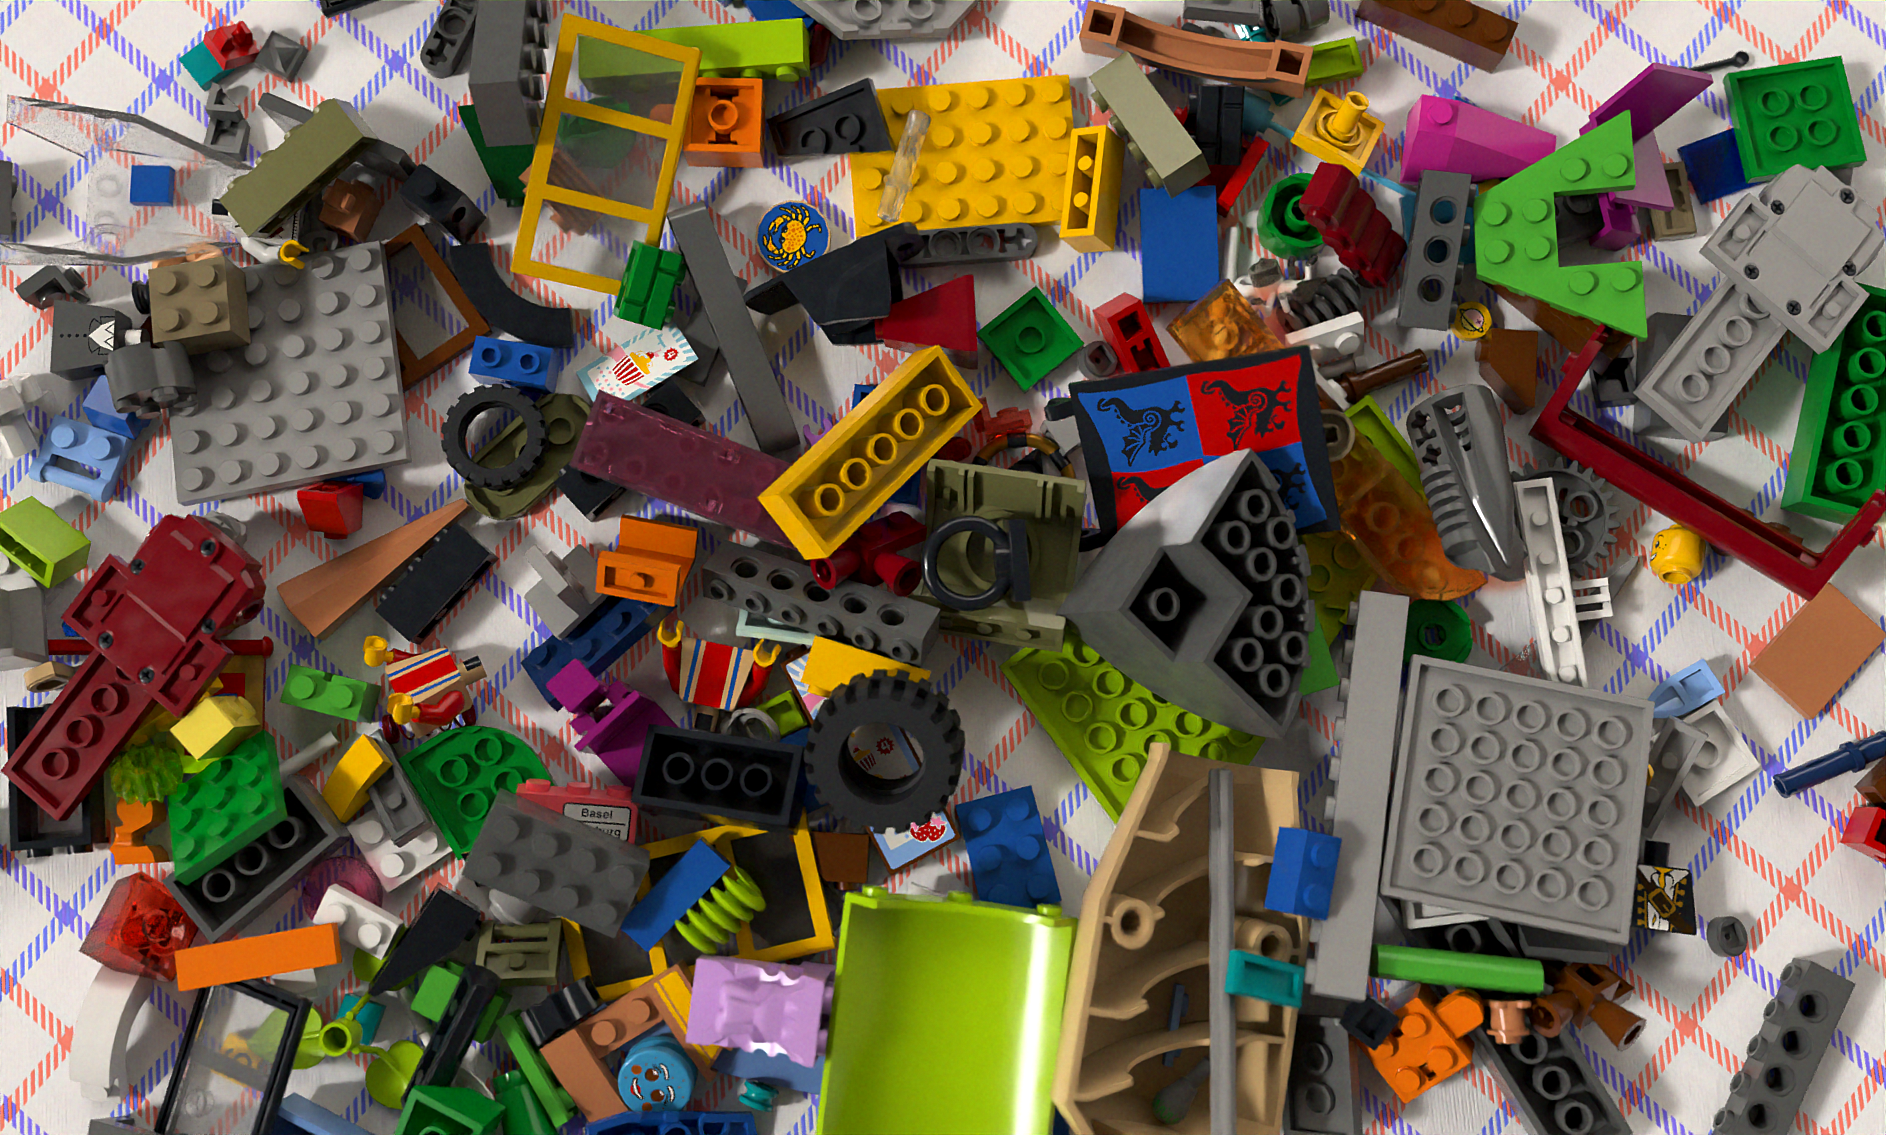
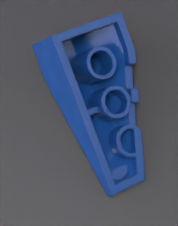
M625 1111L585 1124L586 1135H757L754 1116L751 1111Z

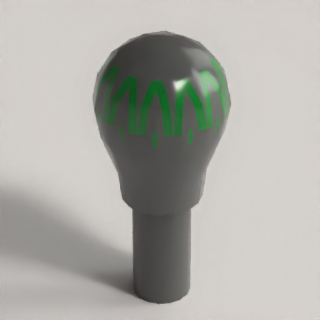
M1205 1055L1186 1077H1180L1176 1082L1156 1093L1153 1098L1152 1109L1156 1118L1162 1123L1175 1125L1185 1119L1193 1099L1198 1094L1197 1089L1210 1075V1058Z

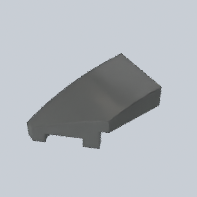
M212 83L205 107L210 120L202 152L207 159L244 162L250 126L240 109L228 98L220 85Z

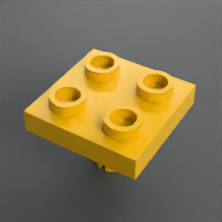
M1320 88L1290 142L1328 163L1344 165L1358 177L1386 124L1365 113L1369 106V101L1362 93L1351 91L1343 101Z

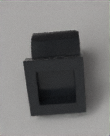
M587 975L564 989L549 995L544 1001L521 1012L520 1016L536 1045L539 1046L555 1038L563 1029L598 1009L604 1004V1001L600 997L590 976Z

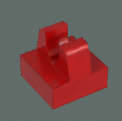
M239 21L237 24L226 27L224 25L218 29L205 32L203 43L224 71L253 63L260 52L253 42L252 32L244 21Z

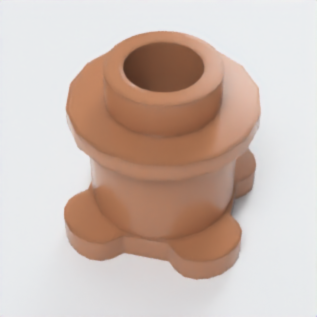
M1516 998L1482 999L1484 1006L1490 1007L1491 1028L1487 1029V1034L1495 1035L1496 1043H1522L1521 1036L1530 1035V1030L1525 1029L1524 1008H1531V1001Z

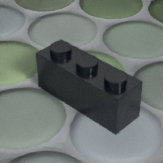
M457 523L452 527L447 526L442 529L433 540L435 546L425 556L420 555L413 560L406 570L408 575L399 585L394 584L390 586L379 599L381 604L375 611L409 642L421 645L499 559L467 529Z

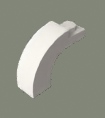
M111 953L98 971L86 994L74 1029L69 1059L70 1081L80 1082L82 1097L95 1101L122 1104L129 1093L125 1062L126 1047L134 1020L142 1005L153 991L152 979L142 977L150 960L145 959L138 975L128 974L135 957Z

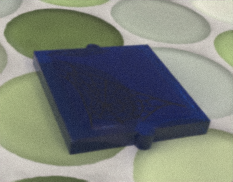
M1734 128L1677 149L1681 161H1684L1687 181H1691L1701 205L1764 182L1746 184Z

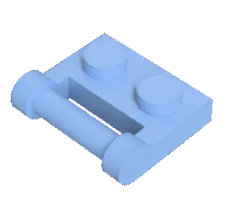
M55 414L39 456L32 462L29 468V478L41 483L47 481L90 494L93 500L106 503L113 495L134 440ZM60 456L100 469L102 472L100 477L94 480L57 468L55 465Z

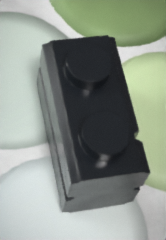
M1195 84V93H1188L1187 116L1194 117L1193 132L1187 133L1203 153L1207 165H1240L1245 86Z

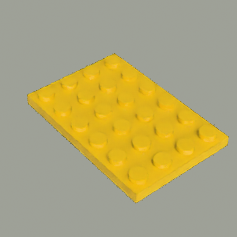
M1069 74L876 89L896 152L850 154L857 240L904 222L914 223L918 230L1019 222L1027 223L1032 227L1061 225L1071 132L1074 129Z

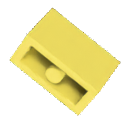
M214 696L206 697L170 731L196 760L225 756L261 724L254 717L256 714L254 707L243 697Z

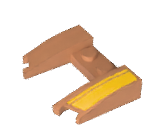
M684 959L562 1033L540 1049L560 1083L589 1122L625 1111H633L624 1102L619 1091L618 1082L603 1057L660 1021L665 1020L685 1052L708 1083L713 1081L719 1072L712 1065L722 1049L733 1050V1047L715 1044L705 1046L685 1043L694 977Z

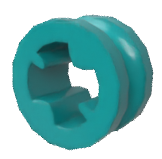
M746 1079L744 1085L747 1090L745 1093L740 1094L739 1101L757 1110L772 1112L774 1106L771 1104L773 1098L778 1097L779 1091L765 1083Z

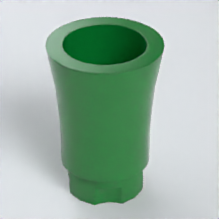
M522 1068L491 1080L495 1093L498 1094L494 1096L495 1101L506 1107L501 1118L503 1135H559Z

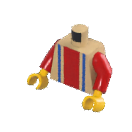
M665 620L661 621L657 636L662 643L663 666L671 689L679 695L680 701L697 705L692 728L715 732L720 710L733 713L739 710V708L748 707L767 688L773 662L781 651L779 644L775 646L770 654L765 652L762 647L765 638L760 639L753 651L683 636L681 642L680 639L684 630L683 622L678 620L676 632L671 633L665 629Z
M370 635L364 641V660L368 666L378 667L383 662H387V666L384 669L395 692L389 696L387 712L393 714V719L396 723L401 725L409 723L417 739L439 726L449 725L456 716L470 709L473 702L466 686L487 677L478 655L455 665L447 648H439L427 653L412 654L395 648L391 649V651H386L388 643L380 636Z

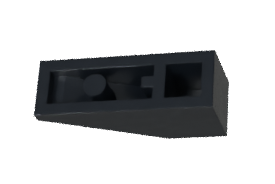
M438 882L369 983L368 994L373 997L379 996L457 949L463 939L469 942L482 923L478 919L481 914L479 906Z

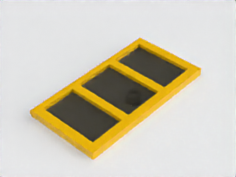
M805 806L802 810L798 835H793L795 845L789 839V834L731 825L719 826L639 845V847L650 851V866L628 912L702 836L731 862L730 868L712 886L724 892L726 886L722 877L726 875L736 881L738 879L734 868L736 865L742 868L757 884L766 903L763 911L751 908L754 914L751 922H745L740 919L742 929L739 933L728 931L730 940L727 944L716 942L718 950L715 955L775 963L836 949L837 943L822 878L817 869ZM709 888L702 895V898L712 903L714 898ZM698 901L690 908L699 914L702 912ZM687 913L679 919L687 925L690 923ZM561 917L574 981L589 975L604 1002L619 999L684 959L694 977L696 959L700 955L706 954L690 944L675 924L646 952L621 928H619L615 938H612Z

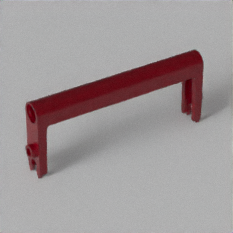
M1600 323L1580 354L1572 351L1560 371L1565 373L1566 376L1528 435L1573 462L1575 460L1578 461V465L1586 470L1590 467L1593 468L1592 473L1601 479L1604 478L1606 482L1806 601H1812L1857 545L1865 548L1873 539L1879 529L1875 524L1886 511V492L1877 488L1826 549L1821 553H1815L1570 409L1568 403L1610 334L1603 331L1606 325Z

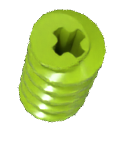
M736 865L734 866L738 875L736 881L726 875L722 877L726 886L724 892L714 886L710 888L714 898L712 903L702 897L698 899L702 909L700 914L690 908L686 910L690 920L688 925L678 919L675 920L677 929L685 939L695 948L708 955H715L717 953L718 947L716 942L720 944H727L729 942L730 936L728 931L733 933L741 931L740 919L745 922L753 920L754 914L751 908L763 911L766 907L765 900L757 884L742 868Z

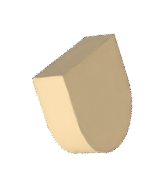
M49 661L28 670L24 674V680L28 691L42 693L67 685L76 672L73 666Z

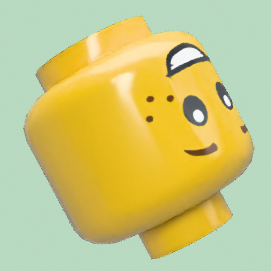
M1679 524L1671 525L1668 529H1663L1655 534L1652 541L1650 567L1658 575L1659 579L1666 583L1686 584L1691 579L1699 576L1704 568L1706 542Z

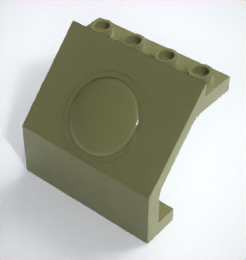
M930 458L926 470L927 510L925 526L927 527L926 540L922 542L920 563L922 551L928 537L939 525L949 519L965 515L979 516L991 520L1002 529L1003 520L1025 519L1031 601L1014 602L1009 599L1007 592L1002 599L988 608L978 611H959L938 601L927 588L923 576L918 587L914 590L913 594L908 595V598L941 609L939 634L1062 653L1067 629L1066 617L1056 616L1055 614L1074 587L1087 498V481L1070 477L1036 474L1030 471L1022 472L995 468L993 466H980L952 460ZM972 531L957 533L950 537L942 545L937 557V570L942 582L950 590L961 595H976L989 589L996 581L993 542L985 535Z

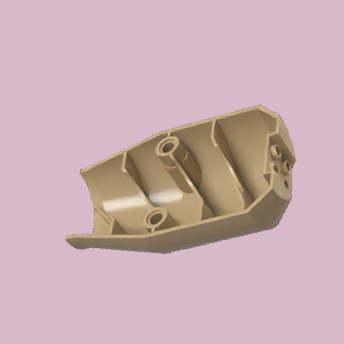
M1150 743L1148 760L1082 898L1050 1090V1098L1075 1135H1211L1210 1075L1197 1089L1198 1094L1193 1099L1187 1116L1180 1123L1175 1125L1164 1124L1156 1118L1152 1109L1153 1098L1157 1092L1176 1082L1180 1077H1186L1205 1055L1210 1058L1208 773L1210 770L1218 768L1228 769L1233 773L1234 950L1305 967L1309 940L1308 918L1264 908L1279 827L1300 829L1297 792L1299 772L1212 760L1169 750L1170 744ZM1177 983L1185 986L1184 993L1189 995V1004L1186 1016L1180 1017L1178 1030L1170 1031L1167 1027L1173 984ZM1235 995L1236 1135H1278L1280 1133L1298 1009H1291ZM1182 1048L1180 1057H1174L1173 1067L1162 1064L1163 1053Z

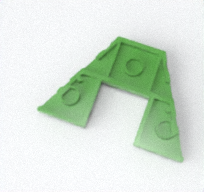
M1625 110L1477 196L1472 207L1477 279L1492 285L1499 284L1518 295L1533 297L1550 304L1552 308L1575 317H1585L1592 320L1596 325L1602 323L1637 337V340L1640 342H1645L1648 335L1642 261L1559 267L1554 197L1634 190L1636 180L1630 110Z

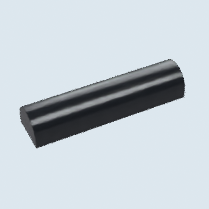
M468 963L465 966L400 1099L403 1110L411 1089L415 1085L451 1086L501 985L499 976L490 969Z

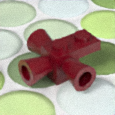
M903 511L893 512L878 520L864 523L828 558L811 559L812 574L816 582L826 590H831L847 578L872 587L886 583L897 596L905 597L918 587L922 579L921 563L898 555L897 552L925 541L927 527Z

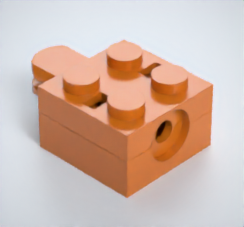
M697 77L683 140V153L688 166L764 168L766 93L762 79ZM674 104L654 105L648 119L670 124ZM654 136L656 140L666 142L665 138Z
M1415 983L1384 1004L1396 1013L1400 1021L1375 1051L1357 1039V1045L1404 1104L1471 1063L1475 1043L1468 1033L1481 1025L1485 1012L1484 1002L1479 994L1467 987L1459 988L1440 1000L1427 983Z

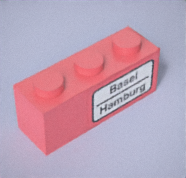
M528 779L526 784L518 783L516 795L635 845L638 807L631 803L632 788L623 785H609L607 790L591 789V785L584 782H569L567 787L550 786L551 782L544 779Z

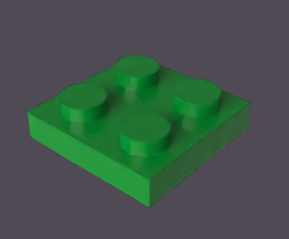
M1037 286L1033 287L977 332V338L1024 394L1082 349L1085 344Z

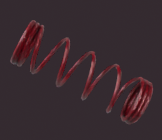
M472 704L470 709L461 713L465 722L464 726H475L476 714ZM389 713L388 715L384 714L382 717V729L384 737L390 745L398 743L400 731L408 740L414 739L415 734L412 737H407L401 724L397 723L396 729L393 716ZM455 717L454 721L459 727H463ZM452 722L449 724L447 730H444L441 726H439V729L443 732L450 730ZM431 731L429 734H426V736H430L433 733V731Z

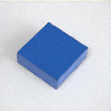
M131 165L129 202L134 206L173 207L175 170L170 165Z

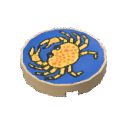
M788 200L773 205L762 215L756 227L755 242L764 263L771 270L783 274L829 253L831 232L826 218L816 207L804 201Z

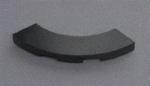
M487 242L449 246L451 261L461 288L474 307L492 325L502 332L523 340L528 344L556 349L575 348L572 311L570 308H550L537 305L513 292L498 274L493 262L491 247Z

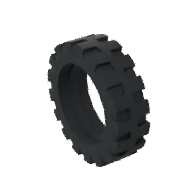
M492 384V387L487 388L481 385L473 388L474 392L469 395L465 392L457 398L459 402L455 407L450 406L446 413L449 416L447 422H443L441 427V433L444 434L441 446L447 455L446 460L461 477L473 485L492 491H500L502 488L514 489L519 487L518 483L531 480L534 477L532 473L537 468L541 469L543 467L545 453H549L550 442L548 441L550 429L545 421L543 412L520 390L513 387L507 388L502 384ZM504 407L512 409L522 417L527 426L528 437L524 450L515 461L505 467L490 469L479 466L472 461L466 451L465 437L469 425L478 414L489 408Z

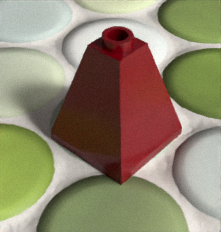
M974 274L961 276L892 304L891 314L888 317L875 319L876 340H884L885 347L910 354L939 345L953 365L970 370L978 369Z

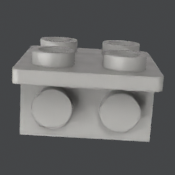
M535 544L524 554V557L542 578L525 594L524 598L552 634L559 640L564 639L609 596L595 592L598 562L581 544H578L563 559L552 550L546 555Z

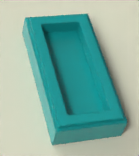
M1229 950L1224 992L1291 1009H1300L1305 967L1240 950Z

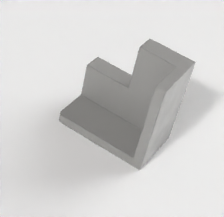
M39 587L11 591L0 588V671L37 667L49 662L44 590Z

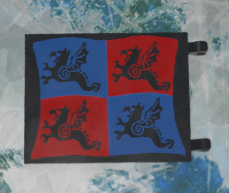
M1310 344L1072 382L1068 384L1071 398L1060 397L1050 399L1044 408L1046 419L1050 422L1075 415L1100 529H1082L1079 552H1088L1105 546L1144 506L1189 473L1222 456L1247 448H1251L1279 484L1280 487L1276 491L1285 509L1293 510L1297 520L1293 523L1296 536L1341 530Z

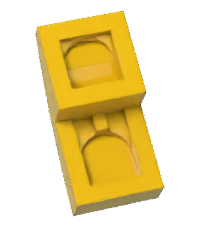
M365 734L345 753L329 776L321 794L342 823H347L371 799L367 789L392 765V762L373 737Z

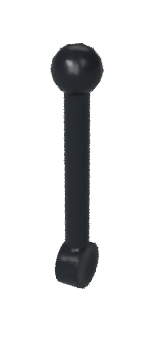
M1739 51L1732 58L1691 68L1680 66L1679 68L1698 72H1706L1731 65L1742 68L1749 62V56L1746 52Z

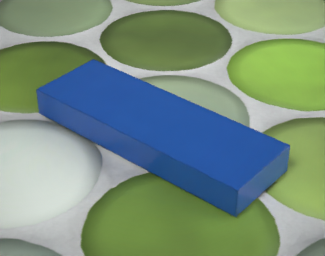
M701 836L626 914L620 928L648 952L675 924V920H679L686 913V910L691 908L730 868L731 862Z

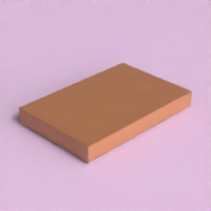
M1827 582L1812 601H1806L1748 667L1806 720L1814 719L1886 638V633L1836 587Z

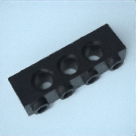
M671 379L666 384L661 382L655 385L646 394V401L640 406L654 414L664 415L667 419L693 429H697L706 421L702 412ZM665 426L661 429L680 437L681 432ZM585 454L581 464L588 465L591 456ZM572 461L568 462L559 471L558 475L560 477L554 482L590 522H593L628 491L626 488L605 480L599 483L592 482L591 475L570 467Z

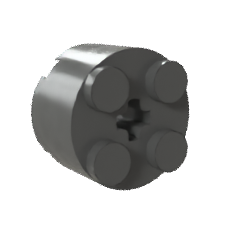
M163 341L164 348L151 349L150 342L125 346L110 352L107 355L108 361L103 360V366L113 407L116 409V412H135L137 419H152L162 414L161 409L170 408L172 405L174 408H187L198 403L197 389L186 346L180 342Z

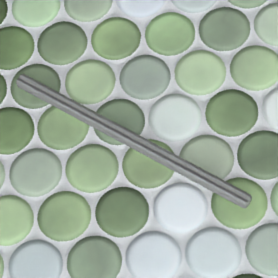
M1218 768L1212 769L1208 773L1211 1135H1236L1235 995L1224 992L1229 950H1234L1233 773L1231 770Z

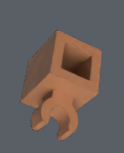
M337 178L333 187L327 186L321 199L325 204L318 220L330 231H335L339 235L363 244L366 242L383 204L373 194L374 188L357 179H352L351 183Z

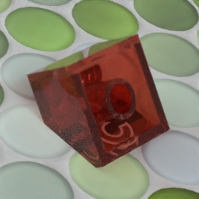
M140 871L116 880L79 952L113 971L170 983L174 981L177 975L174 951L190 948L199 928L163 883Z

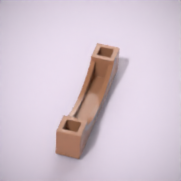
M1088 1L1079 35L1082 52L1116 59L1128 51L1134 61L1140 65L1229 84L1232 83L1234 85H1243L1248 88L1300 99L1303 98L1314 47L1275 40V42H1252L1193 33L1142 18L1126 11V8L1094 1Z

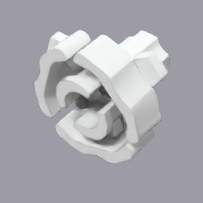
M23 373L0 380V451L5 460L27 454L40 446L24 412L32 409L34 406L55 399V396L51 390L41 393L33 374Z

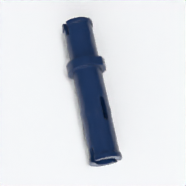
M1881 730L1855 743L1851 741L1844 742L1839 745V749L1810 760L1783 773L1775 774L1773 776L1775 780L1773 783L1776 790L1783 798L1787 799L1791 795L1824 783L1846 772L1852 771L1857 773L1864 770L1866 764L1886 756V731Z

